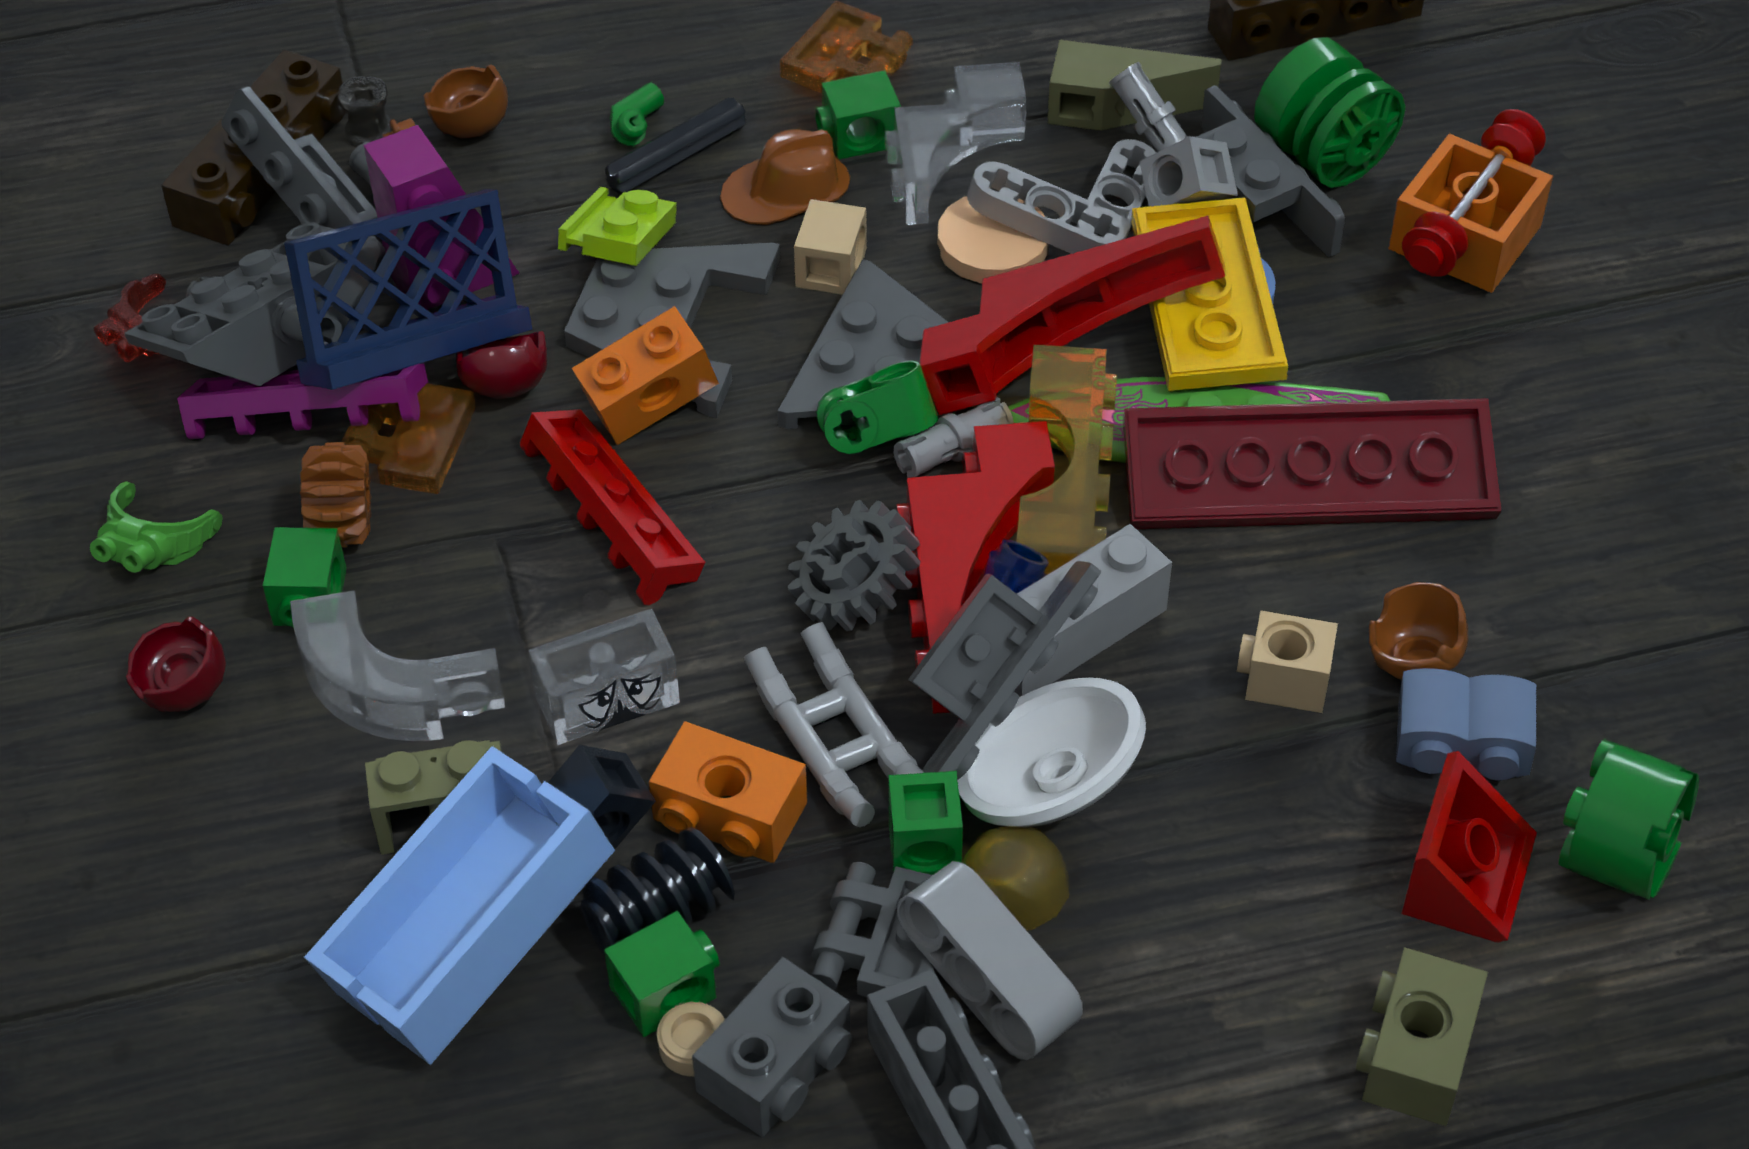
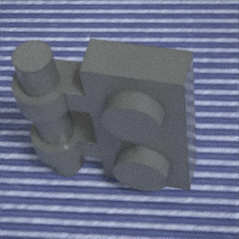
M853 862L850 865L846 879L838 882L830 902V906L834 911L827 931L819 933L812 952V957L816 961L812 976L834 990L837 987L842 971L850 968L858 969L860 972L857 978V995L867 997L871 993L930 969H933L935 974H937L935 967L908 937L897 915L898 901L933 875L896 866L889 887L884 888L872 885L876 874L872 866L864 862ZM867 917L877 919L871 939L855 936L860 920H864Z

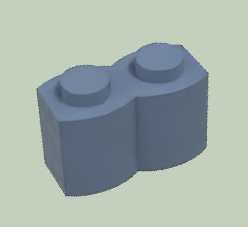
M1432 668L1413 669L1403 672L1398 702L1396 762L1415 768L1423 773L1437 774L1442 773L1447 753L1459 751L1486 778L1507 780L1513 777L1530 775L1536 750L1535 683L1508 675H1480L1469 678L1457 672Z

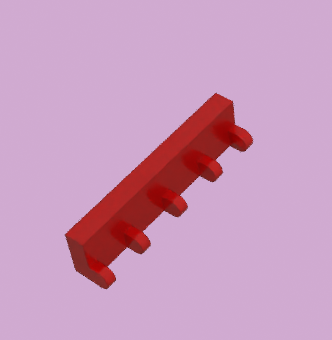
M581 409L533 412L520 441L521 449L528 457H535L542 453L551 465L546 478L547 482L555 491H562L569 487L580 501L581 506L577 513V520L587 530L599 525L611 540L612 545L608 552V559L614 567L622 569L630 565L638 574L641 581L637 587L636 594L645 605H651L661 599L667 585L696 582L706 562Z

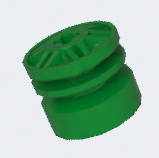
M1324 37L1314 38L1299 45L1276 65L1265 80L1257 97L1254 120L1256 126L1262 132L1268 133L1273 138L1277 147L1294 156L1296 162L1301 167L1309 170L1311 175L1319 182L1333 188L1346 186L1363 177L1382 159L1394 143L1403 124L1406 106L1403 96L1398 90L1384 82L1376 73L1367 68L1364 69L1363 63L1337 42Z

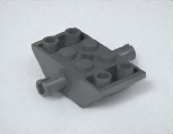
M314 222L302 224L290 230L286 234L287 240L284 242L330 231L333 228L320 226ZM368 237L356 258L372 271L375 269L381 251L377 239ZM284 242L272 249L258 250L244 256L239 261L240 267L223 277L201 276L198 277L199 283L193 280L187 289L186 298L174 305L166 304L151 309L142 316L141 320L143 323L125 332L128 343L258 386L263 385L297 364L296 360L306 358ZM348 242L339 244L338 246L344 250ZM320 249L307 253L311 278L324 287L338 259L325 249ZM350 269L336 296L355 309L370 282ZM331 305L320 323L324 345L338 341L349 321L348 317Z

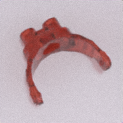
M151 274L142 278L141 281L136 279L129 282L121 291L122 298H120V302L108 309V318L94 327V332L98 339L105 346L115 343L114 346L117 353L127 363L142 354L150 357L156 353L129 344L124 333L143 323L141 320L142 316L138 313L147 302L164 290L166 280L160 274Z

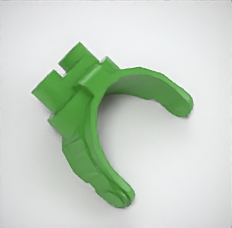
M127 481L122 482L110 495L109 505L107 506V522L98 530L97 538L91 542L90 552L100 562L113 560L122 563L128 571L134 573L141 571L143 568L151 570L160 565H177L194 556L202 548L203 542L212 538L219 531L222 525V515L219 511L211 509L195 519L184 522L161 523L137 519L123 511L134 499L135 485Z

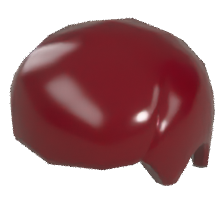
M538 331L527 335L499 339L469 348L468 355L464 358L462 351L456 352L457 373L462 384L478 394L494 399L518 397L533 389L539 384L547 370V349L544 332Z
M192 616L187 617L182 623H163L142 634L129 654L128 671L125 679L134 693L150 707L161 712H186L209 700L222 683L226 668L223 647L213 630H210Z

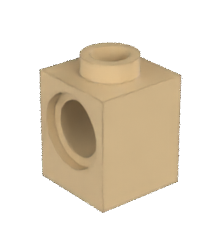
M810 199L794 244L796 287L843 295L862 259H864L867 249L866 208Z
M1260 610L1256 636L1243 634L1237 672L1249 674L1245 700L1322 713L1338 623Z

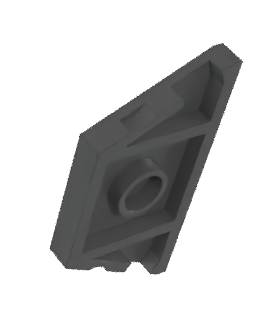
M862 259L778 409V427L785 429L798 428L797 418L817 417L816 410L819 401L825 393L834 388L871 376L875 372L896 363L905 361L920 362L923 330L949 322L874 263ZM851 410L840 414L842 418L840 425L853 424L852 417L854 415Z

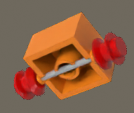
M1504 110L1496 116L1492 126L1483 133L1481 146L1448 134L1398 198L1389 250L1405 256L1412 267L1421 273L1430 276H1444L1448 274L1493 293L1542 225L1553 175L1530 166L1535 156L1542 151L1546 143L1545 131L1539 121L1522 110Z

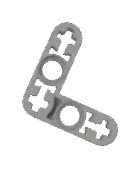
M1125 139L1117 142L1113 146L1088 199L1007 164L986 162L980 164L975 169L967 198L973 209L980 214L1072 254L1127 238L1132 228V208L1141 207L1146 198L1140 161L1156 152L1144 142L1134 139ZM1127 165L1136 168L1133 178L1123 175ZM1103 195L1117 196L1123 199L1128 206L1120 207L1113 205ZM1018 198L1024 200V203L1017 202ZM1043 206L1050 208L1060 218L1050 219L1037 213L1034 207ZM1071 221L1077 224L1076 227L1070 225Z

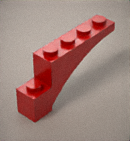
M1209 215L983 278L980 314L923 330L920 365L939 415L996 400V394L1037 362L1072 340L1114 318L1179 291L1226 277L1225 263Z
M1047 421L974 426L973 451L963 452L962 455L963 474L907 478V503L896 504V511L912 527L910 531L920 542V545L912 551L920 560V566L905 572V576L912 583L911 588H916L918 598L908 602L911 638L923 637L924 650H915L916 668L983 579L985 573L1007 541L1039 508L1052 507L1055 465ZM931 698L933 714L950 712Z

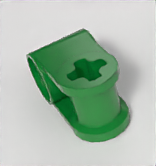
M918 361L896 363L875 372L871 376L834 388L824 394L816 410L817 422L829 444L837 451L847 454L859 453L895 438L920 433L938 421V415L920 362ZM851 410L854 415L852 417L853 427L843 430L840 425L842 423L840 414Z

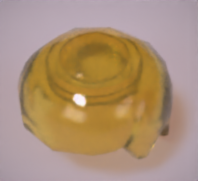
M1004 826L987 830L978 836L962 860L963 864L969 866L980 876L1025 930L1034 929L1056 917L1069 897V875L1062 854L1053 842L1036 828Z

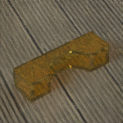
M1034 345L1029 396V422L1047 421L1050 440L1062 449L1070 465L1066 472L1052 485L1020 498L1016 543V583L1033 584L1106 539L1107 527L1094 526L1095 511L1108 512L1110 475L1098 474L1099 460L1111 461L1114 424L1102 423V411H1115L1117 374L1105 373L1107 349Z

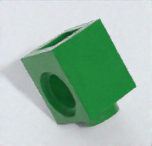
M885 70L822 83V106L815 107L816 126L818 131L826 130L830 134L833 150L838 160L901 147V105Z
M275 527L263 581V589L273 626H291L295 628H307L310 626L336 627L347 570L337 528Z
M957 771L888 775L889 831L893 873L897 866L934 875L951 862L962 863L963 824Z
M678 911L604 949L609 987L643 1037L657 1031L663 1016L675 1006L688 1002L706 1004L716 999L714 969L720 966L717 952L704 931L699 929L693 933Z

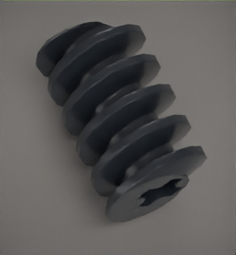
M689 827L680 831L678 845L668 839L657 843L654 850V858L645 852L632 856L630 863L631 871L620 864L609 868L606 876L607 884L597 877L591 878L582 888L583 900H581V910L597 946L605 956L604 949L617 943V940L629 937L640 931L642 927L649 926L663 919L670 912L678 911L686 924L690 925L692 923L689 902L693 900L707 913L716 911L713 890L719 888L733 901L735 892L728 869L718 850L699 830Z

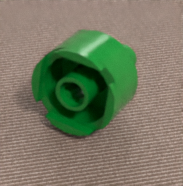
M1603 739L1596 750L1591 764L1590 777L1594 779L1589 790L1577 787L1568 803L1563 824L1573 829L1569 832L1563 844L1558 865L1634 896H1641L1650 900V897L1654 898L1662 888L1679 852L1682 842L1677 841L1683 819L1690 821L1699 788V775L1679 765Z

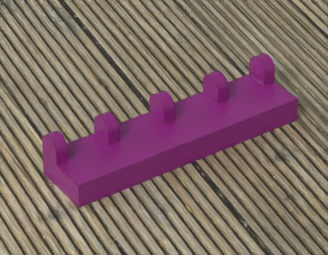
M423 362L330 390L301 384L299 372L294 370L284 371L261 386L230 376L202 378L177 397L185 433L190 440L203 439L205 437L206 425L204 419L233 416L236 431L242 436L255 433L256 420L254 414L290 412L294 429L302 431L311 429V410L347 407L351 425L363 426L367 425L369 420L367 405L397 402L402 420L404 422L419 420L420 405L417 393L428 383Z

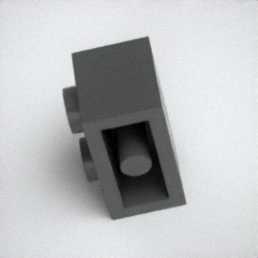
M782 957L692 1055L696 1092L763 1138L779 1119L788 1121L797 1113L806 1099L809 1085L824 1068L829 1071L834 1069L846 1056L853 1040L850 1027V1001Z

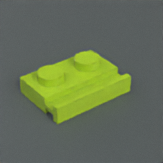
M600 187L559 228L558 250L567 251L571 245L582 246V255L637 266L676 223L677 202L658 199L655 193L645 190L623 192L618 198L608 196V188Z

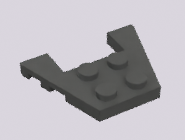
M753 243L653 248L637 266L597 258L565 327L566 347L589 358L674 306L691 329L707 288L710 285L767 295L781 261L780 244ZM709 360L719 384L691 401L697 403L698 412L708 417L717 418L732 383L731 364Z

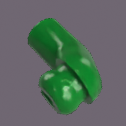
M647 83L611 107L610 132L612 137L620 144L625 146L639 144L644 139L647 129V121L644 117L664 105L663 94L655 84Z

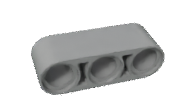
M951 862L898 901V919L908 937L999 1044L1011 1055L1024 1060L1034 1057L1081 1019L1083 1005L1079 993L1073 984L980 876L969 866L961 862Z

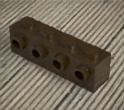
M1210 0L1207 29L1226 59L1231 61L1303 44L1314 38H1329L1422 15L1424 0Z
M283 50L250 86L294 140L313 134L319 142L334 124L342 120L348 109V100L344 92L340 67L287 50ZM222 117L161 184L173 227L229 246L239 233L254 221L259 210L276 191L266 182L262 174L221 125Z

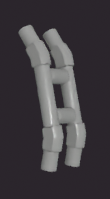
M823 622L809 626L801 632V636L828 692L797 705L796 697L790 690L782 673H779L767 647H761L748 653L744 657V661L757 685V691L766 709L784 730L820 785V791L828 803L839 814H843L853 825L857 827L866 826L873 819L875 812L873 806L859 793L858 787L850 780L846 771L877 758L878 765L887 778L888 775L924 773L917 766L916 760L906 751L902 743L897 742L854 679L853 672L844 660L840 650L836 649ZM846 712L862 736L828 751L812 726Z

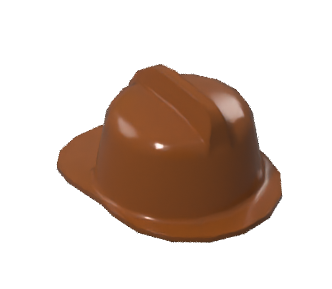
M802 129L784 130L774 134L765 143L760 159L746 164L728 177L723 183L720 198L724 210L734 219L748 224H771L807 211L810 199L834 202L840 199L848 191L850 175L846 166L835 157L832 138L826 130L814 132Z

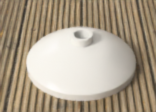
M1068 679L1033 690L1019 697L1012 712L999 726L994 727L992 724H989L975 743V746L980 751L970 769L958 780L959 795L973 815L983 821L996 825L1033 827L1053 823L1072 816L1104 797L1127 774L1144 741L1146 731L1144 713L1130 690L1117 682L1107 679Z

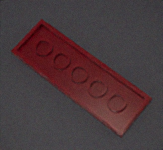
M1488 398L1124 408L1123 431L1130 524L1136 529L1497 519L1501 513Z

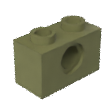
M1404 947L1397 974L1383 970L1372 1011L1385 1015L1381 1031L1378 1032L1366 1028L1355 1070L1369 1074L1362 1101L1447 1126L1487 979V971ZM1407 1030L1421 1031L1430 1038L1413 1036Z

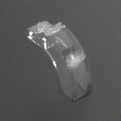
M355 590L290 601L295 636L305 674L317 698L330 712L356 729L393 740L444 739L441 718L459 715L473 716L484 711L505 708L495 648L426 660L400 659L381 652L365 638Z

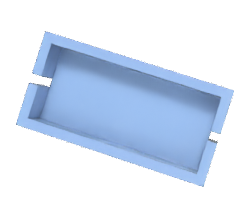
M492 746L304 958L337 995L374 1023L380 1024L387 1033L431 1065L612 855L615 849L588 809L546 781L541 784L534 773Z

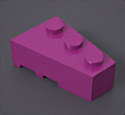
M418 125L363 145L377 218L466 195L450 169ZM476 208L468 210L458 229L460 234L474 244L484 228L482 217ZM449 215L440 217V219L446 222ZM426 221L418 224L407 245L426 258L440 232ZM399 228L391 230L389 232H391L393 235H396ZM382 240V245L387 252L390 245ZM451 242L438 268L456 280L469 254L454 242ZM401 255L390 276L399 290L406 295L420 268ZM509 258L512 276L519 274V271ZM481 263L468 290L474 292L493 284L491 270ZM432 277L418 304L426 310L441 305L450 290Z

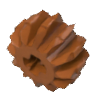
M328 442L323 446H310L302 458V471L300 472L303 528H337L342 548H347V545L363 544L369 535L370 518L372 517L371 477L369 476V461L367 460L366 452L361 445H345V442Z

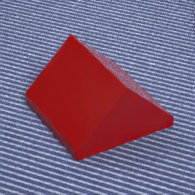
M1459 751L1447 753L1414 862L1402 914L1493 942L1506 941L1509 938L1537 832Z

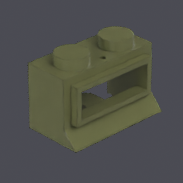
M466 740L450 747L413 753L398 751L386 757L376 758V761L365 762L370 812L381 855L394 853L391 811L429 805V813L431 815L492 746L501 751L500 740L490 742V740L480 742Z

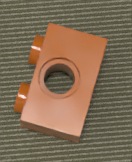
M675 306L572 368L589 403L617 445L719 384L703 346Z
M686 721L682 724L649 780L650 792L656 800L652 805L654 820L661 822L666 828L678 834L686 828L693 827L704 834L709 840L721 844L735 855L741 857L754 856L773 864L807 804L806 764ZM723 796H733L730 798H719Z

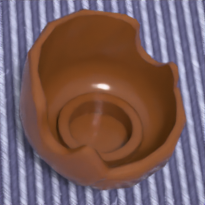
M488 65L485 69L472 66L453 69L438 79L431 91L424 94V101L429 117L442 133L462 140L481 137L497 128L505 117L508 93L500 74L493 65Z
M1414 582L1392 589L1384 596L1380 617L1377 621L1371 620L1369 624V645L1377 666L1401 681L1403 672L1407 670L1423 668L1452 670L1462 660L1469 641L1466 614L1459 595L1444 585L1437 583Z

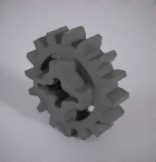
M861 500L855 501L848 515H844L838 507L833 509L832 522L826 527L821 523L815 522L812 525L813 532L816 535L811 542H799L796 546L804 556L802 560L792 562L788 566V570L797 578L788 585V590L797 598L795 604L813 622L815 620L823 622L827 630H831L838 622L846 631H852L857 617L861 616L869 624L876 622V609L883 604L886 608L893 610L897 606L892 596L897 589L908 590L912 586V583L905 576V572L920 566V560L912 552L920 545V542L910 531L912 527L895 509L890 511L881 501H876L870 509ZM877 537L883 538L884 542L878 543ZM829 587L830 594L825 593L824 588Z

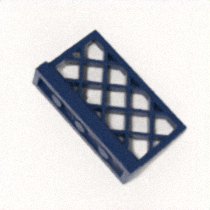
M485 189L284 242L306 358L296 360L301 384L334 390L532 330L529 307L517 305L497 190ZM480 207L484 228L474 244L460 234L458 229L468 210ZM449 215L446 222L440 219V217ZM425 221L440 232L426 258L407 245L418 224ZM399 228L396 235H393L391 232H389L391 230ZM376 235L390 245L376 272L356 259L368 236ZM348 242L344 250L338 246L339 244ZM451 242H454L469 254L456 280L438 268ZM320 249H325L338 259L324 287L311 278L307 253ZM401 255L420 268L406 295L388 282ZM481 263L491 270L495 295L483 299L478 298L468 290ZM350 269L370 282L355 309L336 296ZM432 277L450 290L440 310L435 313H430L418 304ZM382 291L400 304L391 323L384 328H380L368 319ZM462 299L467 302L466 304L459 305ZM331 305L348 317L349 321L338 341L324 345L320 323ZM412 314L418 316V318L409 320ZM362 328L368 331L367 333L358 335Z

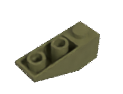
M1059 40L1050 79L1048 124L1106 130L1137 123L1114 87H1111L1109 81L1137 62L1141 64L1142 70L1164 103L1170 101L1175 107L1176 111L1172 115L1203 109L1205 89L1214 85L1219 88L1222 59Z

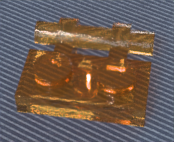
M836 0L781 58L780 77L822 93V83L883 70L886 71V74L895 73L906 61V52L913 46V39L908 32L898 30L892 37L881 34V17ZM862 55L871 58L867 65L857 62Z
M427 383L417 393L420 405L419 420L404 422L402 420L398 402L367 405L369 412L367 425H350L341 442H345V445H361L367 454L369 463L378 465L377 470L380 484L438 494L476 409L474 391ZM383 423L396 426L392 437L378 434Z

